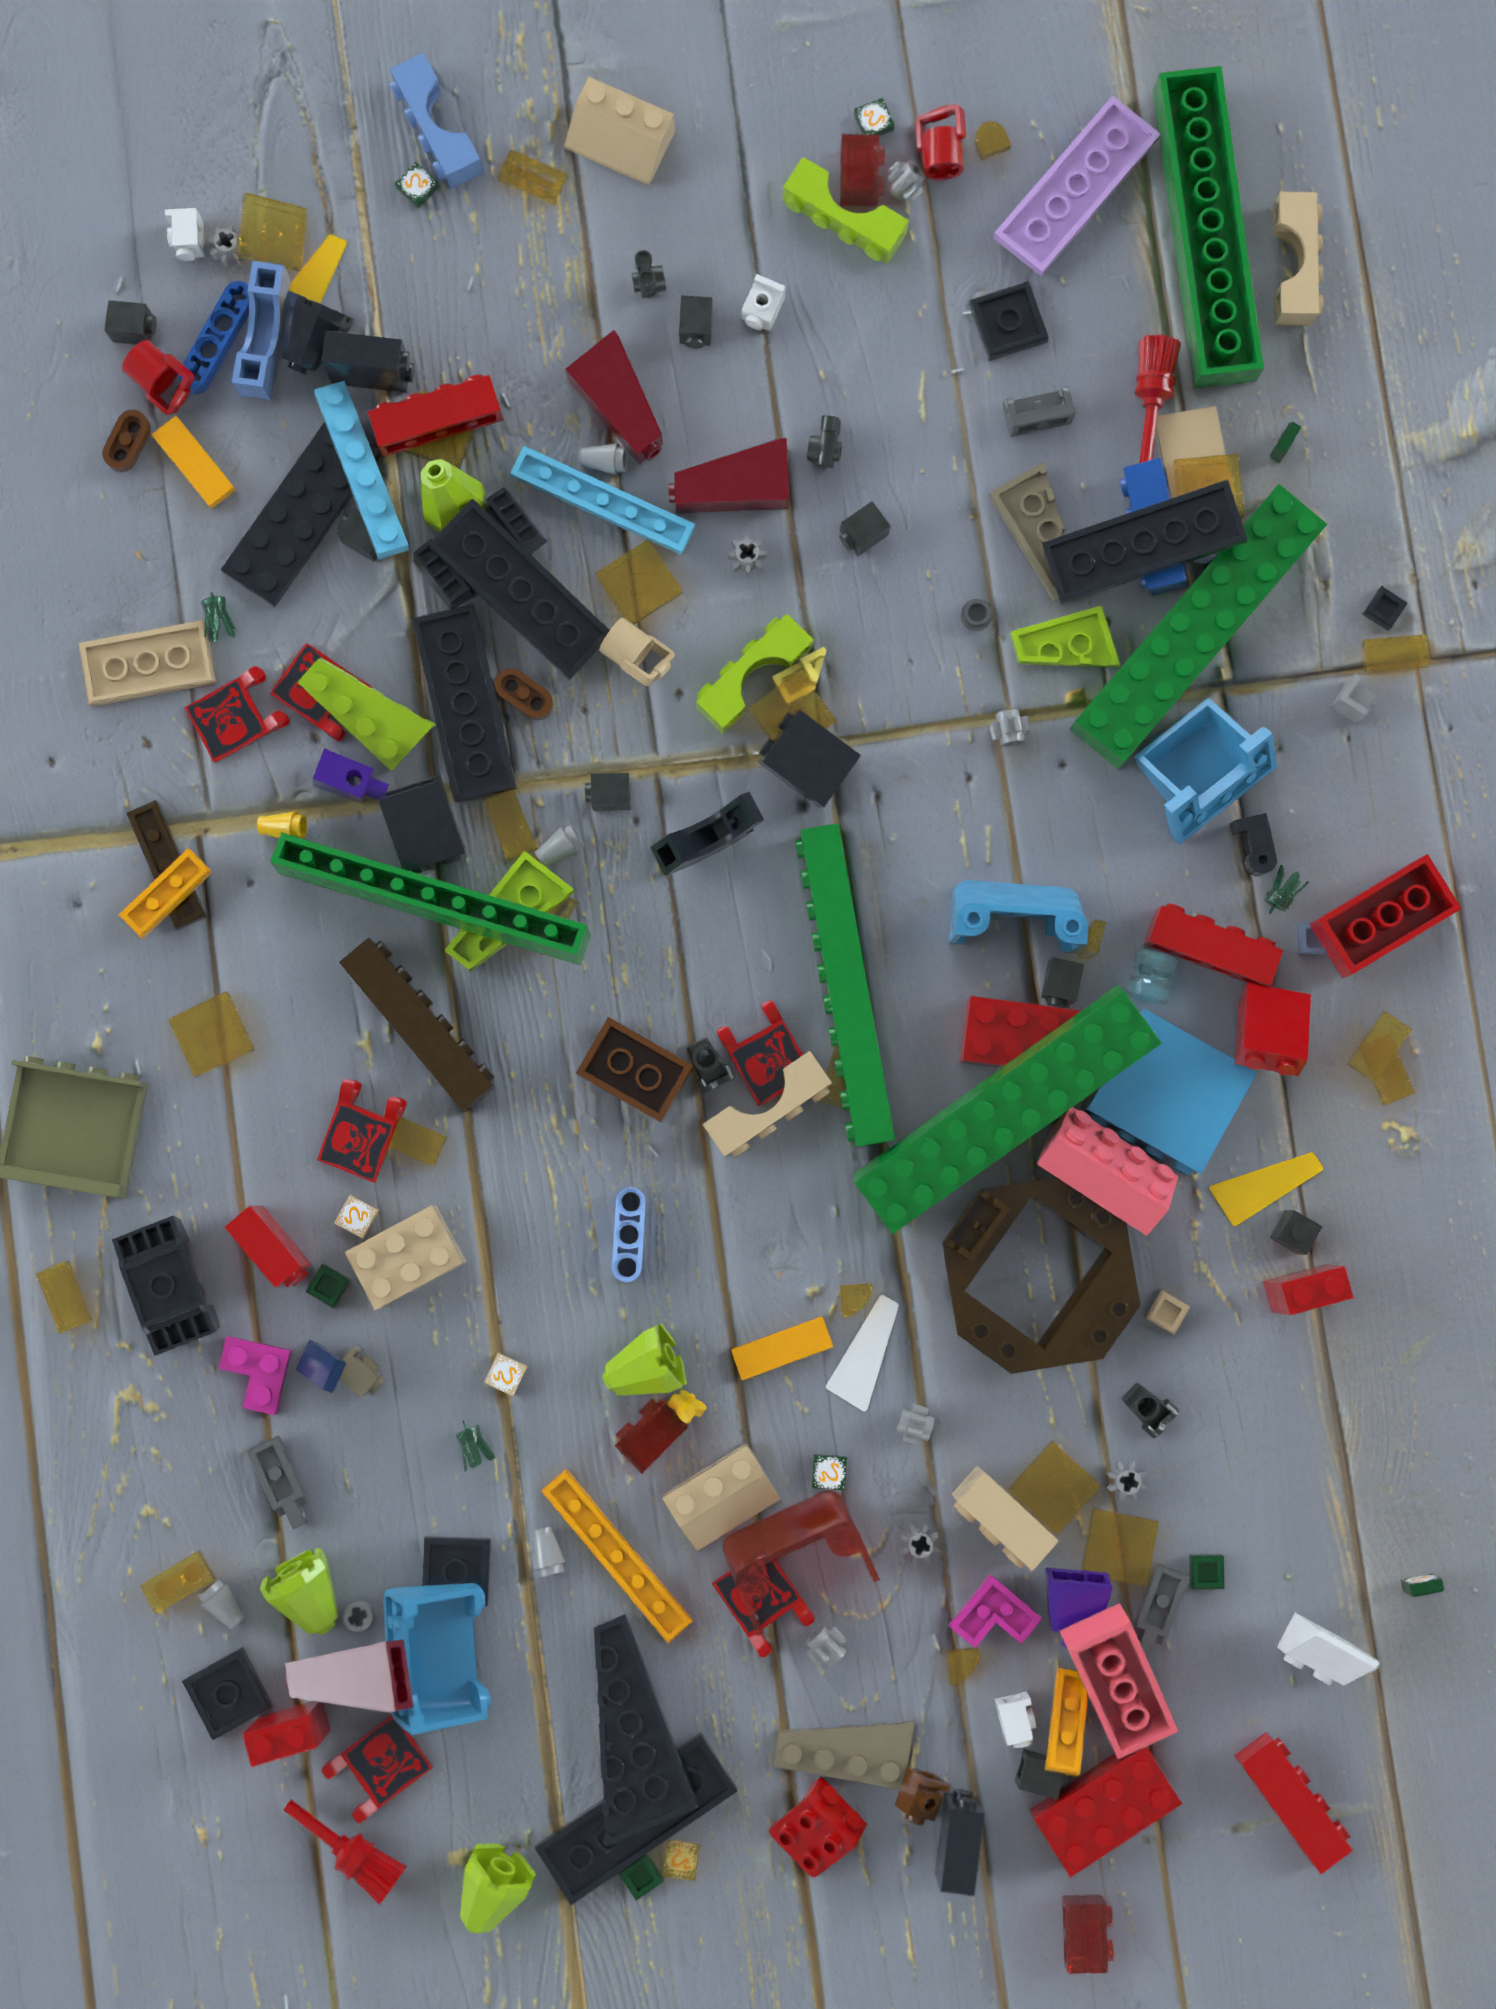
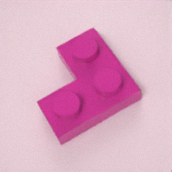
M226 1336L219 1369L250 1376L243 1408L271 1415L277 1414L292 1350Z
M989 1574L948 1625L976 1648L995 1623L1022 1644L1041 1621L1042 1617L993 1575Z

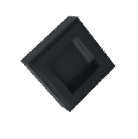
M1381 586L1362 615L1389 631L1408 602Z

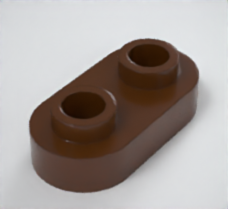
M138 410L123 412L118 417L102 452L103 459L116 472H126L134 467L151 433L150 422L142 412ZM133 426H140L138 432L131 433V428ZM126 453L124 460L117 461L119 454Z
M514 668L504 669L497 675L495 689L501 699L532 720H542L551 714L553 710L552 697L541 685ZM515 682L518 686L515 691H508L506 689L507 684ZM535 700H541L543 706L536 710L532 708V703Z

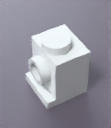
M197 208L165 209V217L171 227L167 228V239L169 246L173 247L176 251V258L180 261H193L197 257H205L203 220Z
M756 274L752 288L742 308L741 320H744L749 327L755 330H762L763 328L770 331L785 299V286ZM757 300L766 303V305L761 306L757 304Z
M1021 1692L994 1699L1007 1746L1013 1744L1014 1748H1022L1033 1744L1031 1729L1036 1728V1722L1032 1708L1026 1709V1706L1032 1705L1028 1693Z

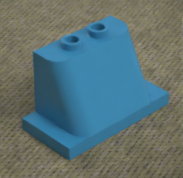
M1209 697L1188 714L1180 716L1172 727L1164 733L1156 735L1148 746L1135 755L1136 764L1167 802L1164 804L1170 835L1179 845L1277 768L1272 733L1263 726L1253 735H1250Z

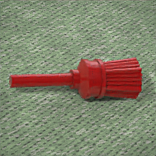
M1163 334L1146 335L1139 342V374L1136 376L1137 387L1134 394L1143 400V407L1146 408L1139 463L1152 460L1158 410L1163 407V402L1169 401L1174 397L1173 386L1176 383V378L1173 375L1181 342L1179 339Z
M292 1799L283 1809L289 1816L333 1848L331 1853L336 1856L334 1869L346 1875L348 1880L352 1877L379 1905L407 1867L374 1848L375 1844L366 1840L361 1833L351 1838H348L346 1835L340 1837Z

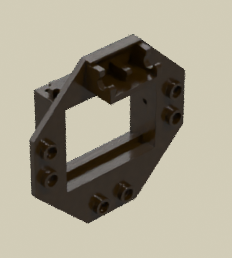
M1057 1177L980 1189L942 1241L957 1335L1010 1374L1104 1359L1141 1306L1127 1223ZM1030 1198L1103 1249L1037 1343L965 1292L968 1285Z

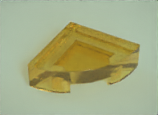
M872 1283L839 1285L842 1318L855 1315L865 1307L872 1293Z
M979 1647L946 1650L950 1686L963 1682L974 1671L980 1658Z

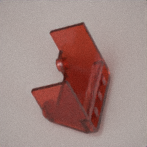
M829 1490L823 1491L734 1531L725 1538L723 1554L757 1636L763 1634L764 1631L751 1601L764 1595L769 1587V1576L764 1567L769 1562L825 1537L830 1550L840 1557H848L859 1552L871 1580L874 1583L880 1580L843 1498L838 1493Z

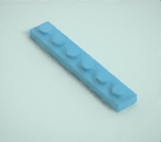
M342 381L314 389L315 398L378 560L408 551V542L345 382Z
M523 446L510 473L513 479L679 555L683 554L695 529V524L526 446Z

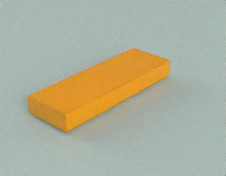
M174 416L151 434L211 509L236 491L235 487L177 416Z
M188 848L118 915L140 938L144 939L213 871Z
M819 1316L732 1348L731 1352L741 1380H745L834 1346L823 1316Z
M1059 1667L1056 1669L1045 1770L1078 1777L1081 1770L1088 1693L1078 1671Z

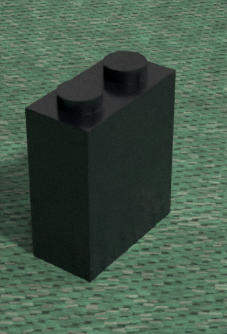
M325 331L321 362L332 384L344 381L346 386L407 393L408 382H413L415 369L414 363L410 362V352L406 351L402 339Z
M800 709L794 711L793 714L787 712L777 726L781 730L774 740L769 738L760 749L759 754L762 757L758 763L814 805L824 808L861 755Z
M441 775L379 794L378 801L402 869L418 874L429 870L430 864L442 861L443 864H450L461 859L460 855L465 853V845Z
M954 1789L953 1793L945 1792L935 1875L941 1892L975 1896L984 1811L978 1797L973 1796V1792L964 1789Z

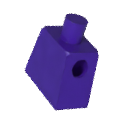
M327 749L323 750L313 776L314 787L359 803L363 802L365 796L378 800L379 794L387 792L389 787L388 783L372 778L373 768ZM356 776L360 778L361 782L359 785L353 786L348 784L347 780L350 777Z
M1045 1568L1048 1617L1052 1631L1060 1632L1064 1628L1107 1609L1112 1592V1584L1108 1572ZM1062 1638L1061 1644L1062 1646L1066 1647L1065 1642Z

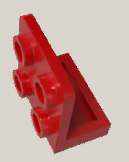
M820 1776L811 1784L803 1800L772 1824L769 1834L809 1876L817 1877L855 1848L867 1823L837 1793L835 1788L830 1786Z

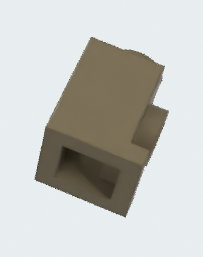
M356 1345L342 1358L346 1365L339 1380L360 1398L366 1396L368 1392L373 1396L386 1380L377 1371L380 1367L378 1363L366 1354L361 1357L359 1353L362 1348Z

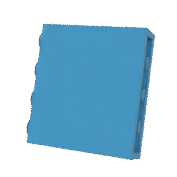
M1143 1008L1139 1012L1162 1044L1097 1089L1089 1105L1083 1111L1104 1128L1108 1125L1117 1130L1118 1136L1127 1143L1133 1145L1136 1141L1145 1146L1144 1152L1160 1161L1165 1157L1174 1163L1172 1168L1188 1177H1190L1191 1173L1195 1175L1202 1174L1257 1072L1246 1066L1235 1064V1059Z

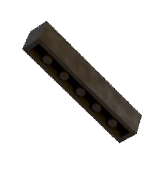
M367 938L339 963L460 1109L467 1112L496 1088L491 1082L495 1078L484 1063L477 1066L470 1057L474 1054V1051L463 1038L457 1042L450 1031L454 1027L441 1013L437 1017L429 1007L434 1003L422 989L418 992L413 989L409 984L413 978L402 965L396 968L388 959L393 954L381 940L375 943L372 939Z

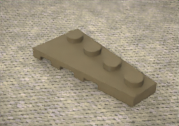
M1042 462L989 493L988 497L1054 603L1059 600V596L1042 542L1065 535V528L1057 511L1055 496L1047 479L1045 464Z
M902 1721V1723L893 1724L873 1723L872 1725L865 1726L845 1725L837 1728L822 1729L817 1727L778 1730L773 1767L900 1789L908 1766L915 1723L914 1721Z

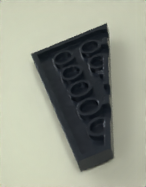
M626 1614L594 1627L605 1847L699 1807Z

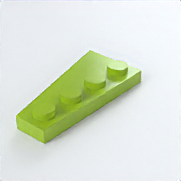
M322 658L317 659L298 681L313 698L390 771L395 770L436 725L430 720L413 713L411 709L387 698L378 690L361 683L354 676Z
M524 851L489 895L549 913L576 891ZM460 930L444 951L471 972L507 945V943Z

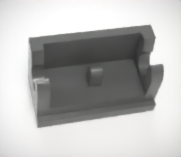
M1068 386L1061 387V389L1055 392L1017 400L1008 398L1003 402L1010 437L1071 424L1076 414Z

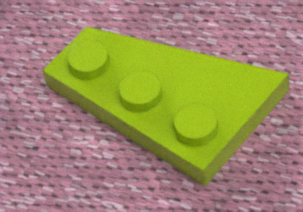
M1102 605L1013 630L1009 634L1018 664L1119 668L1120 666Z

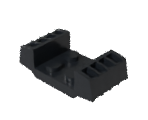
M505 487L486 498L488 505L487 513L530 554L548 542L515 497ZM432 538L414 552V564L448 609L457 608L469 599L478 596L465 581L428 547Z
M174 1215L112 1239L119 1260L121 1274L141 1328L146 1334L154 1356L213 1334L220 1328L213 1305L207 1306L184 1243L189 1241L181 1219Z

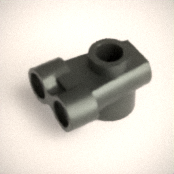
M640 250L635 255L637 272L631 273L634 292H641L642 297L650 298L656 292L666 291L662 265L651 267L652 255L647 250Z
M822 415L821 436L811 435L809 438L807 449L808 461L817 462L818 466L833 468L834 461H840L842 442H837L841 428V420L838 417Z
M707 1037L686 1047L698 1076L695 1082L702 1094L715 1089L736 1076L730 1063L725 1064ZM701 1050H706L709 1053L708 1059L704 1062L699 1061L697 1058Z
M1135 1383L1122 1397V1401L1143 1423L1141 1428L1152 1438L1158 1437L1163 1432L1165 1426L1179 1413V1409L1168 1399L1162 1401L1139 1383ZM1145 1398L1144 1403L1138 1406L1139 1402Z

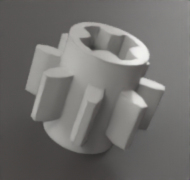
M897 161L887 171L890 176L886 185L896 199L903 201L904 199L908 200L911 198L914 201L924 191L922 185L924 184L925 175L921 168L913 161L903 162L902 164Z
M229 225L228 229L217 227L214 238H208L210 246L214 248L210 252L214 261L221 258L225 268H228L229 264L237 263L241 265L243 254H249L247 246L244 245L247 241L244 233L240 232L236 235L233 225Z
M745 534L744 540L741 542L732 541V546L736 551L728 553V560L736 561L733 566L734 572L740 569L745 571L746 576L749 577L750 571L755 568L758 571H762L763 566L759 559H766L767 552L759 551L762 543L761 539L754 542L749 540L748 534ZM742 552H744L745 554H749L750 552H752L753 559H751L750 557H746L743 560Z
M1018 709L1006 710L995 714L996 721L991 722L990 725L992 740L1000 739L1001 746L1003 747L1025 742L1024 735L1029 734V731H1031L1028 716L1020 717Z
M912 1404L911 1410L902 1409L896 1432L903 1434V1442L918 1446L919 1440L928 1442L935 1418L927 1416L928 1408Z
M1133 1460L1128 1462L1127 1467L1123 1466L1119 1461H1115L1117 1469L1114 1472H1106L1112 1478V1484H1109L1107 1489L1109 1491L1118 1489L1117 1496L1120 1501L1125 1499L1126 1494L1130 1495L1134 1500H1138L1136 1493L1140 1488L1147 1489V1486L1141 1481V1477L1147 1474L1146 1471L1138 1470L1135 1472L1136 1462ZM1129 1474V1477L1133 1479L1132 1485L1126 1484L1124 1487V1484L1120 1482L1121 1476L1127 1477Z
M911 1523L909 1524L911 1532L908 1536L900 1534V1538L907 1544L900 1551L902 1555L911 1552V1562L914 1565L917 1563L918 1558H924L929 1564V1555L932 1551L935 1553L940 1552V1549L933 1545V1541L937 1540L939 1535L938 1533L929 1535L927 1533V1523H924L921 1529H915ZM921 1536H924V1540L928 1544L927 1547H920L919 1551H916L912 1541L919 1540Z
M824 1626L819 1627L806 1641V1644L810 1647L806 1652L808 1654L807 1657L817 1668L822 1663L831 1668L846 1653L845 1648L842 1646L846 1642L844 1640L845 1637L835 1626L830 1631Z

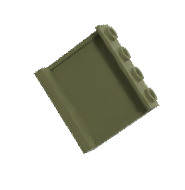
M24 1056L23 1062L12 1060L11 1065L17 1066L0 1150V1178L126 1198L148 1083L139 1082V1075L119 1072L118 1078L106 1076V1069L89 1066L87 1073L75 1071L76 1064L56 1061L55 1067L43 1065L44 1059Z

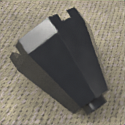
M288 290L284 300L282 358L288 360V367L295 371L306 374L307 369L315 372L322 364L325 331L347 333L353 318Z

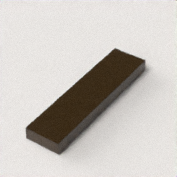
M156 800L126 813L154 880L181 855L159 802ZM196 889L169 914L177 930L207 918Z

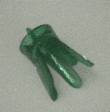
M210 592L211 597L201 601L205 614L204 638L207 634L208 620L211 640L213 642L218 640V630L221 626L220 618L228 635L235 637L234 630L236 628L227 611L226 598L214 596L213 592Z
M1280 865L1272 889L1266 893L1264 898L1272 906L1269 914L1275 908L1286 912L1293 903L1294 897L1310 882L1307 881L1299 887L1301 883L1299 880L1300 874L1295 872L1280 889L1285 875L1284 866Z
M462 1420L465 1430L455 1434L461 1445L464 1472H466V1457L471 1468L481 1464L478 1447L487 1460L492 1461L496 1459V1456L483 1439L479 1424L468 1428L465 1420Z

